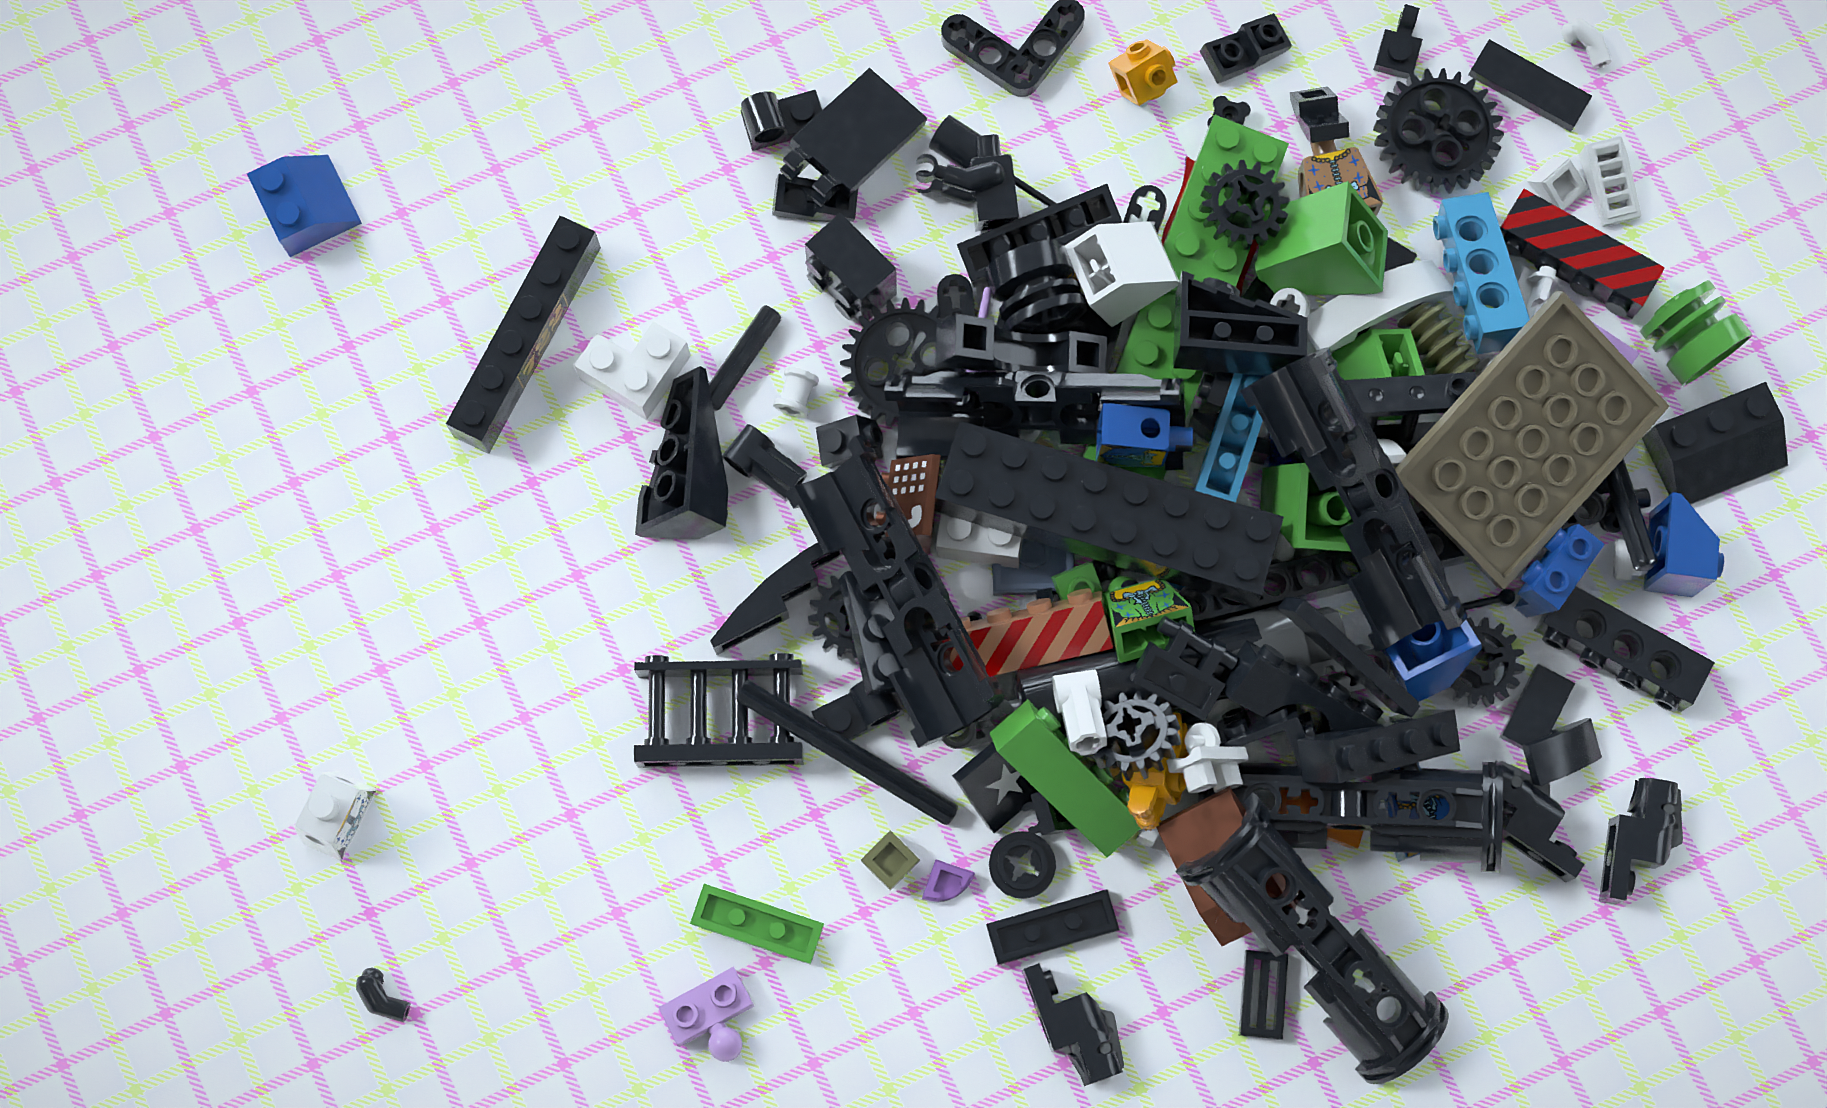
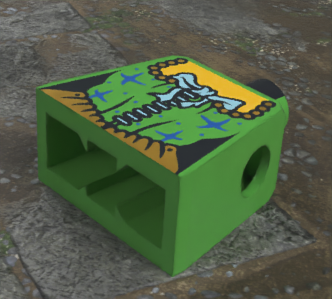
M1157 578L1142 583L1136 580H1126L1122 583L1120 589L1109 591L1106 594L1119 663L1140 658L1150 641L1165 649L1169 642V637L1157 631L1158 624L1164 616L1177 623L1183 620L1194 627L1190 604L1165 580Z

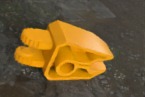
M1173 713L1176 715L1181 728L1178 730L1181 745L1172 746L1176 755L1175 758H1186L1189 756L1185 745L1188 726L1186 723H1182V715L1180 713ZM1167 758L1161 760L1164 767L1163 771L1160 772L1154 767L1148 769L1149 776L1147 779H1143L1140 772H1134L1131 781H1126L1122 773L1123 782L1130 789L1128 797L1130 800L1127 801V808L1141 830L1151 831L1159 826V822H1161L1160 818L1163 817L1166 804L1176 805L1180 802L1182 792L1186 787L1183 773L1169 772L1166 761L1169 759Z

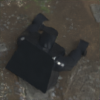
M997 134L982 135L975 138L977 157L970 160L968 168H960L947 164V167L938 165L937 159L931 154H922L916 160V165L923 163L932 164L933 170L931 172L928 170L916 172L917 181L925 184L931 182V185L924 190L914 189L922 194L931 191L941 193L940 197L962 204L972 203L975 232L992 230L1019 218L1011 154L1001 155L1000 139Z

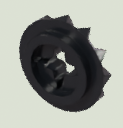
M1018 831L1004 836L995 844L990 854L988 866L992 882L1007 896L1022 900L1038 896L1048 888L1055 875L1056 859L1052 848L1042 837L1031 832ZM1029 849L1032 850L1029 865L1039 875L1036 876L1033 873L1024 872L1020 877H1017L1016 881H1013L1015 866L1010 863L1011 860L1006 858V855L1011 858L1021 859L1024 854H1027Z

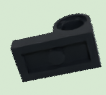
M816 89L778 99L777 95L771 91L758 92L745 98L740 105L742 121L752 151L791 141L795 134L822 111Z
M862 680L850 688L848 694L811 711L815 720L851 741L904 715V710L895 693L866 696Z

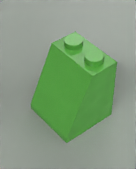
M1349 181L1289 202L1287 207L1282 209L1288 213V217L1284 224H1279L1281 230L1274 238L1268 235L1266 244L1262 247L1259 245L1258 257L1255 261L1256 274L1275 294L1285 288L1297 289L1305 295L1377 294L1383 292L1388 230ZM1270 209L1264 211V221L1268 219Z
M1306 463L1262 467L1260 509L1284 517L1280 533L1293 548L1351 552L1339 528L1353 522L1335 486L1320 491Z

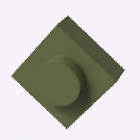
M890 830L860 861L891 891L920 862V859Z

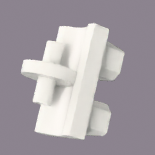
M1197 723L1189 728L1185 738V745L1189 756L1166 761L1170 773L1184 774L1189 793H1198L1210 788H1214V792L1217 793L1229 786L1231 789H1235L1243 785L1237 764L1249 759L1246 747L1220 746V736L1217 729L1208 723Z

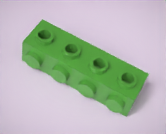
M1027 699L990 732L997 752L1106 858L1109 857L1141 829L1127 808V801L1130 800L1128 798L1130 790L1124 787L1120 791L1112 783L1115 778L1109 776L1106 767L1099 769L1097 764H1093L1085 755L1081 756L1078 752L1070 751L1068 738L1058 730L1061 725L1054 715L1045 707L1038 710Z

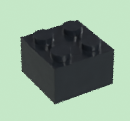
M841 213L836 215L804 244L805 264L809 272L806 275L808 280L819 292L823 293L826 290L836 300L834 302L835 307L847 320L854 318L861 325L858 319L859 316L865 317L868 320L873 317L872 306L880 310L886 305L887 300H891L897 295L896 267Z

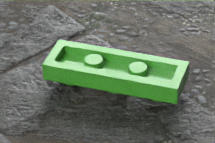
M705 883L701 889L690 921L692 926L809 965L812 963L824 928V923Z

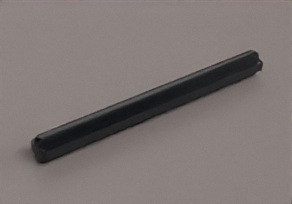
M750 680L745 681L737 693L736 700L943 825L950 824L957 814L958 805L754 682Z

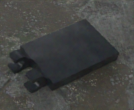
M869 67L791 138L789 146L792 150L783 158V162L786 164L780 168V172L793 181L809 164L812 165L822 176L813 184L812 187L815 190L809 197L820 207L826 204L838 190L849 197L925 126L927 117Z

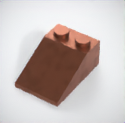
M1229 786L1159 822V826L1156 828L1176 869H1178L1185 861H1193L1213 850L1216 851L1242 825L1241 821L1246 810ZM1280 873L1273 874L1266 882V892L1271 898L1280 896L1285 889V879ZM1183 881L1200 917L1221 947L1253 932L1245 922H1232L1199 885L1189 886ZM1293 901L1287 905L1296 911V904Z

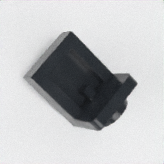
M856 414L815 427L821 466L833 468L842 465L851 458L852 454L846 443L855 435L866 436L871 443V448L874 449L877 455V460L883 458L881 447L883 444V434L877 421Z

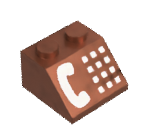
M930 454L891 460L890 472H882L881 476L892 490L924 552L930 555L935 515V495L939 483L941 455ZM885 510L884 512H876L875 520L881 526L886 520Z

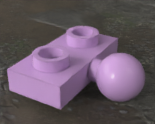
M733 966L659 1006L658 1009L678 1047L710 1032L711 1036L708 1047L711 1055L719 1061L729 1062L737 1058L741 1053L743 1043L740 1034L736 1030L726 1027L724 1023L755 1006Z

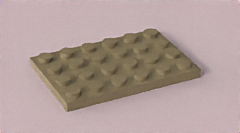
M1555 291L1406 455L1402 462L1395 467V471L1409 498L1497 588L1505 590L1670 406L1564 291Z

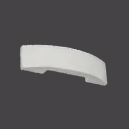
M1433 260L1413 262L1384 272L1383 292L1377 294H1341L1309 314L1307 338L1317 351L1327 347L1331 351L1353 342L1357 333L1413 306H1420L1427 302L1434 304L1453 295V287Z

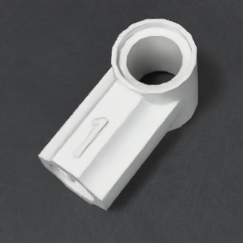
M1096 670L1052 676L1057 712L1063 715L1070 751L1078 752L1081 756L1095 754L1100 748L1107 746V735L1100 710V685Z

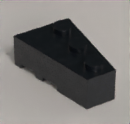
M1182 270L1175 294L1173 368L1266 376L1307 355V317L1259 299L1255 303L1232 294V289L1219 285L1216 288L1194 279L1195 275Z

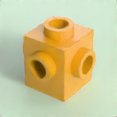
M1148 39L1132 43L1126 48V52L1108 62L1121 96L1138 106L1148 100L1161 97L1165 94L1166 89L1178 83L1173 70L1176 63L1171 52L1165 46L1161 47Z

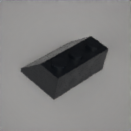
M1767 382L1656 424L1642 437L1668 494L1670 495L1672 492L1681 493L1691 505L1788 466L1784 417Z

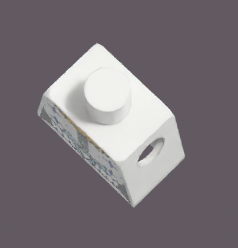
M322 772L295 823L294 828L302 843L342 861L377 789L341 772Z

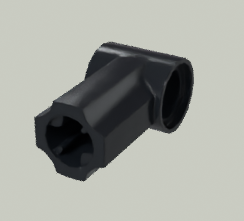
M750 424L744 427L722 455L723 459L737 472L747 478L752 476L785 502L788 501L785 492L794 485L803 484L808 476L804 469L775 448V444L764 433Z

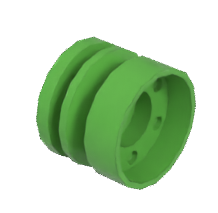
M1706 280L1693 288L1685 289L1671 298L1654 313L1651 320L1639 331L1646 340L1662 332L1665 333L1652 347L1656 353L1672 346L1676 347L1678 351L1670 358L1666 366L1682 386L1691 383L1714 368L1753 336L1752 332L1736 313L1719 321L1714 315L1720 311L1727 301L1721 295L1707 304L1704 303L1717 289L1710 280Z

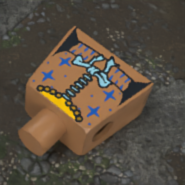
M1334 140L1310 143L1313 156L1304 158L1298 170L1300 198L1349 181L1377 216L1384 202L1359 149L1350 147L1337 150Z

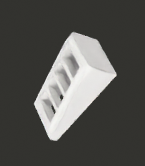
M1617 136L1585 145L1578 157L1602 227L1640 218L1642 213L1623 137ZM1608 156H1610L1611 158L1609 160L1598 162V159ZM1615 170L1616 175L1602 178L1601 173ZM1619 185L1621 187V191L1605 193L1607 188ZM1625 200L1626 207L1609 210L1608 204Z

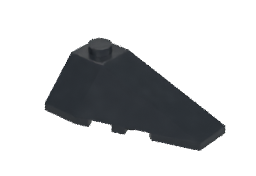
M699 366L673 379L660 423L661 427L665 429L663 440L658 450H652L649 463L655 465L649 486L642 485L638 497L635 535L639 537L701 539L726 528L729 490L706 368Z

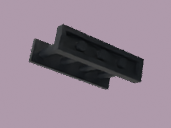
M1475 372L1345 381L1352 389L1376 438L1394 441L1407 455L1437 422H1418L1420 414L1443 413V416L1477 377ZM1331 407L1332 413L1337 418L1333 408ZM1402 416L1400 424L1377 425L1379 417Z
M774 653L769 655V660L669 662L670 658L668 656L650 655L645 657V662H634V671L638 678H649L648 738L644 739V745H634V763L638 768L804 765L802 742H794V737L790 736V732L775 723L774 736L769 737V743H753V738L749 737L748 707L736 700V695L743 683L748 680V676H773V694L790 704V675H803L802 660L794 659L793 654ZM732 676V737H728V743L711 744V738L707 737V677ZM665 677H690V737L686 738V744H669V739L665 738Z

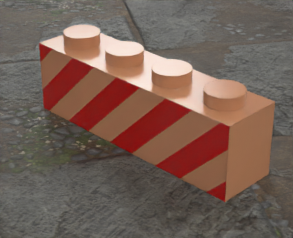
M1089 588L1080 589L1067 594L1068 599L1051 602L1050 598H1042L1027 603V609L1011 612L1010 608L1005 607L986 613V618L975 621H970L969 617H960L985 664L987 674L991 677L1113 649L1114 637L1102 591L1092 593V590ZM948 636L949 639H948V640H944L943 643H944V642H947V641H951L950 637ZM954 647L951 651L950 660L954 668L961 670L963 662Z

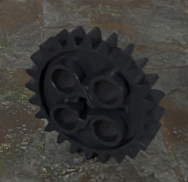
M1427 68L1424 70L1421 80L1412 72L1406 80L1407 85L1398 80L1393 88L1394 93L1387 91L1382 101L1385 105H1380L1376 112V116L1380 119L1376 120L1373 131L1381 134L1376 137L1374 146L1386 147L1379 157L1380 161L1392 159L1393 163L1388 172L1390 174L1398 170L1404 172L1400 182L1402 184L1406 183L1410 178L1415 179L1416 191H1419L1423 184L1427 183L1430 185L1431 194L1435 195L1440 185H1444L1447 193L1452 194L1456 182L1465 190L1471 183V178L1477 182L1481 180L1484 175L1483 169L1489 171L1495 162L1492 157H1497L1502 147L1497 143L1503 138L1504 131L1495 128L1499 127L1503 116L1491 115L1498 103L1496 101L1484 102V98L1489 90L1486 88L1476 93L1473 90L1476 79L1473 78L1466 84L1461 83L1462 76L1460 71L1455 74L1453 79H1447L1446 70L1442 68L1438 77L1433 78L1432 73ZM1424 101L1436 102L1440 106V110L1429 109ZM1458 122L1468 123L1474 131L1466 132L1458 126ZM1437 128L1442 130L1440 134H1437L1434 131ZM1410 130L1415 132L1419 140L1407 139L1403 131ZM1462 147H1467L1468 150L1464 151ZM1436 153H1447L1452 158V162L1441 161Z
M907 297L903 298L900 309H896L890 299L886 303L887 312L881 313L877 307L872 306L874 319L869 321L865 317L859 316L858 319L863 326L861 332L853 329L848 331L853 339H855V343L842 344V349L851 354V358L840 361V365L843 368L851 369V373L841 379L844 384H855V387L849 391L848 396L851 399L862 396L863 399L857 408L863 412L872 406L873 410L870 419L873 421L880 419L883 414L886 415L885 421L888 428L894 425L898 418L899 410L897 401L885 400L884 388L887 378L891 374H899L901 368L897 364V360L909 357L920 333H925L926 337L911 356L915 367L912 370L905 368L901 375L924 377L939 371H961V369L928 366L923 363L924 352L930 347H936V325L952 316L949 315L940 321V307L936 305L927 313L925 301L922 299L917 303L915 309L911 308ZM896 327H904L909 330L908 340L901 346H893L888 341L890 332ZM882 361L888 364L889 371L884 379L880 381L869 379L868 371L873 363Z

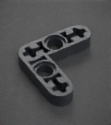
M1058 0L1049 9L1019 50L963 14H954L944 20L941 26V42L948 52L1010 94L1017 97H1026L1037 90L1080 34L1084 26L1085 10L1077 0ZM1069 12L1073 13V22L1067 21L1059 34L1056 29L1060 24L1061 15L1066 16ZM961 28L965 29V38L951 39V29L956 32ZM1041 39H1047L1055 45L1056 49L1051 55L1042 56L1034 50V44ZM970 42L975 43L972 52H969ZM987 47H993L1000 52L1001 58L996 63L987 64L980 59V51ZM1030 60L1034 64L1029 71L1028 80L1030 82L1024 79L1020 83L1015 82L1014 72L1022 74L1028 67Z

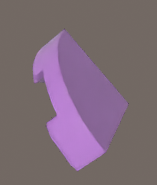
M935 859L922 900L927 902H944L959 896L970 885L975 873Z

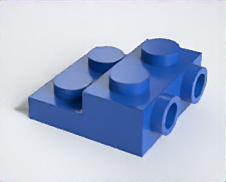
M1580 524L1564 529L1560 528L1545 544L1544 547L1547 551L1541 560L1534 561L1523 573L1521 580L1525 583L1517 593L1521 598L1514 608L1526 618L1558 611L1605 544Z

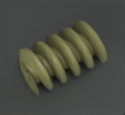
M1430 302L1424 303L1408 312L1397 322L1399 328L1410 327L1409 329L1414 341L1419 340L1416 343L1418 354H1427L1422 361L1423 367H1436L1431 375L1473 372L1474 368L1481 361L1479 357L1465 358V355L1472 348L1470 343L1461 346L1457 345L1456 342L1464 334L1462 330L1449 333L1448 328L1455 321L1454 317L1444 319L1439 317L1447 307L1445 303L1434 306Z

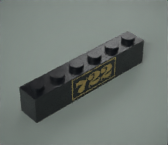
M559 215L445 423L454 438L490 454L601 249L596 231Z

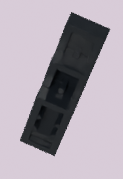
M817 542L800 552L767 577L736 607L710 640L716 655L789 619V612L785 602L819 586L818 577L814 570L843 556L841 550L824 555Z

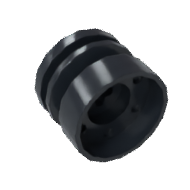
M1043 240L1015 248L992 261L984 270L993 299L1004 302L999 308V315L1001 320L1006 321L1004 323L1005 330L1026 334H1049L1073 323L1087 311L1085 298L1079 294V282L1074 279H1067L1073 272V266L1064 243L1059 240Z

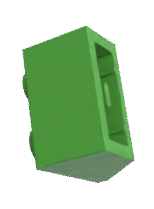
M1369 329L1355 338L1353 342L1342 346L1331 354L1333 359L1337 361L1338 367L1336 369L1344 380L1425 375L1410 329ZM1402 416L1379 417L1378 420H1401Z

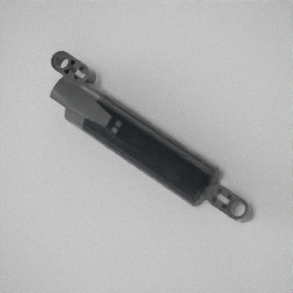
M1279 605L1194 626L1197 634L1208 640L1215 638L1226 644V650L1237 655L1246 640L1260 648L1263 644H1268L1285 657L1284 661L1294 666L1297 662H1301L1311 668L1318 675L1319 680L1321 676L1326 675V667H1329L1337 673L1328 676V683L1330 680H1334L1344 686L1349 692L1366 689L1349 672H1347L1349 677L1341 673L1345 669L1277 608ZM1329 606L1317 609L1346 635L1339 611ZM1356 644L1366 655H1373L1375 663L1387 674L1390 673V661L1382 651L1376 652L1374 647L1367 644ZM1113 646V649L1016 671L1013 676L1016 699L1010 701L1005 699L997 708L1003 714H1006L1000 717L1001 723L1028 699L1038 710L1042 707L1047 708L1061 726L1058 730L1067 738L1063 715L1057 712L1052 676L1096 670L1101 692L1100 710L1102 714L1106 712L1104 702L1109 701L1114 705L1118 704L1119 694L1124 693L1128 700H1132L1135 693L1141 691L1146 701L1154 693L1129 679L1140 658L1119 663L1116 648ZM1185 647L1180 658L1197 667L1202 659V655ZM1218 665L1212 675L1220 679L1226 668ZM1222 690L1216 701L1228 698L1224 690ZM1158 696L1161 704L1166 702L1170 704L1172 712L1183 710ZM991 711L980 719L983 720L978 722L981 730L976 731V724L973 723L966 727L961 735L948 736L942 739V742L950 748L963 749L993 741L990 732L998 726L994 725L991 720H988V718L993 716V712Z

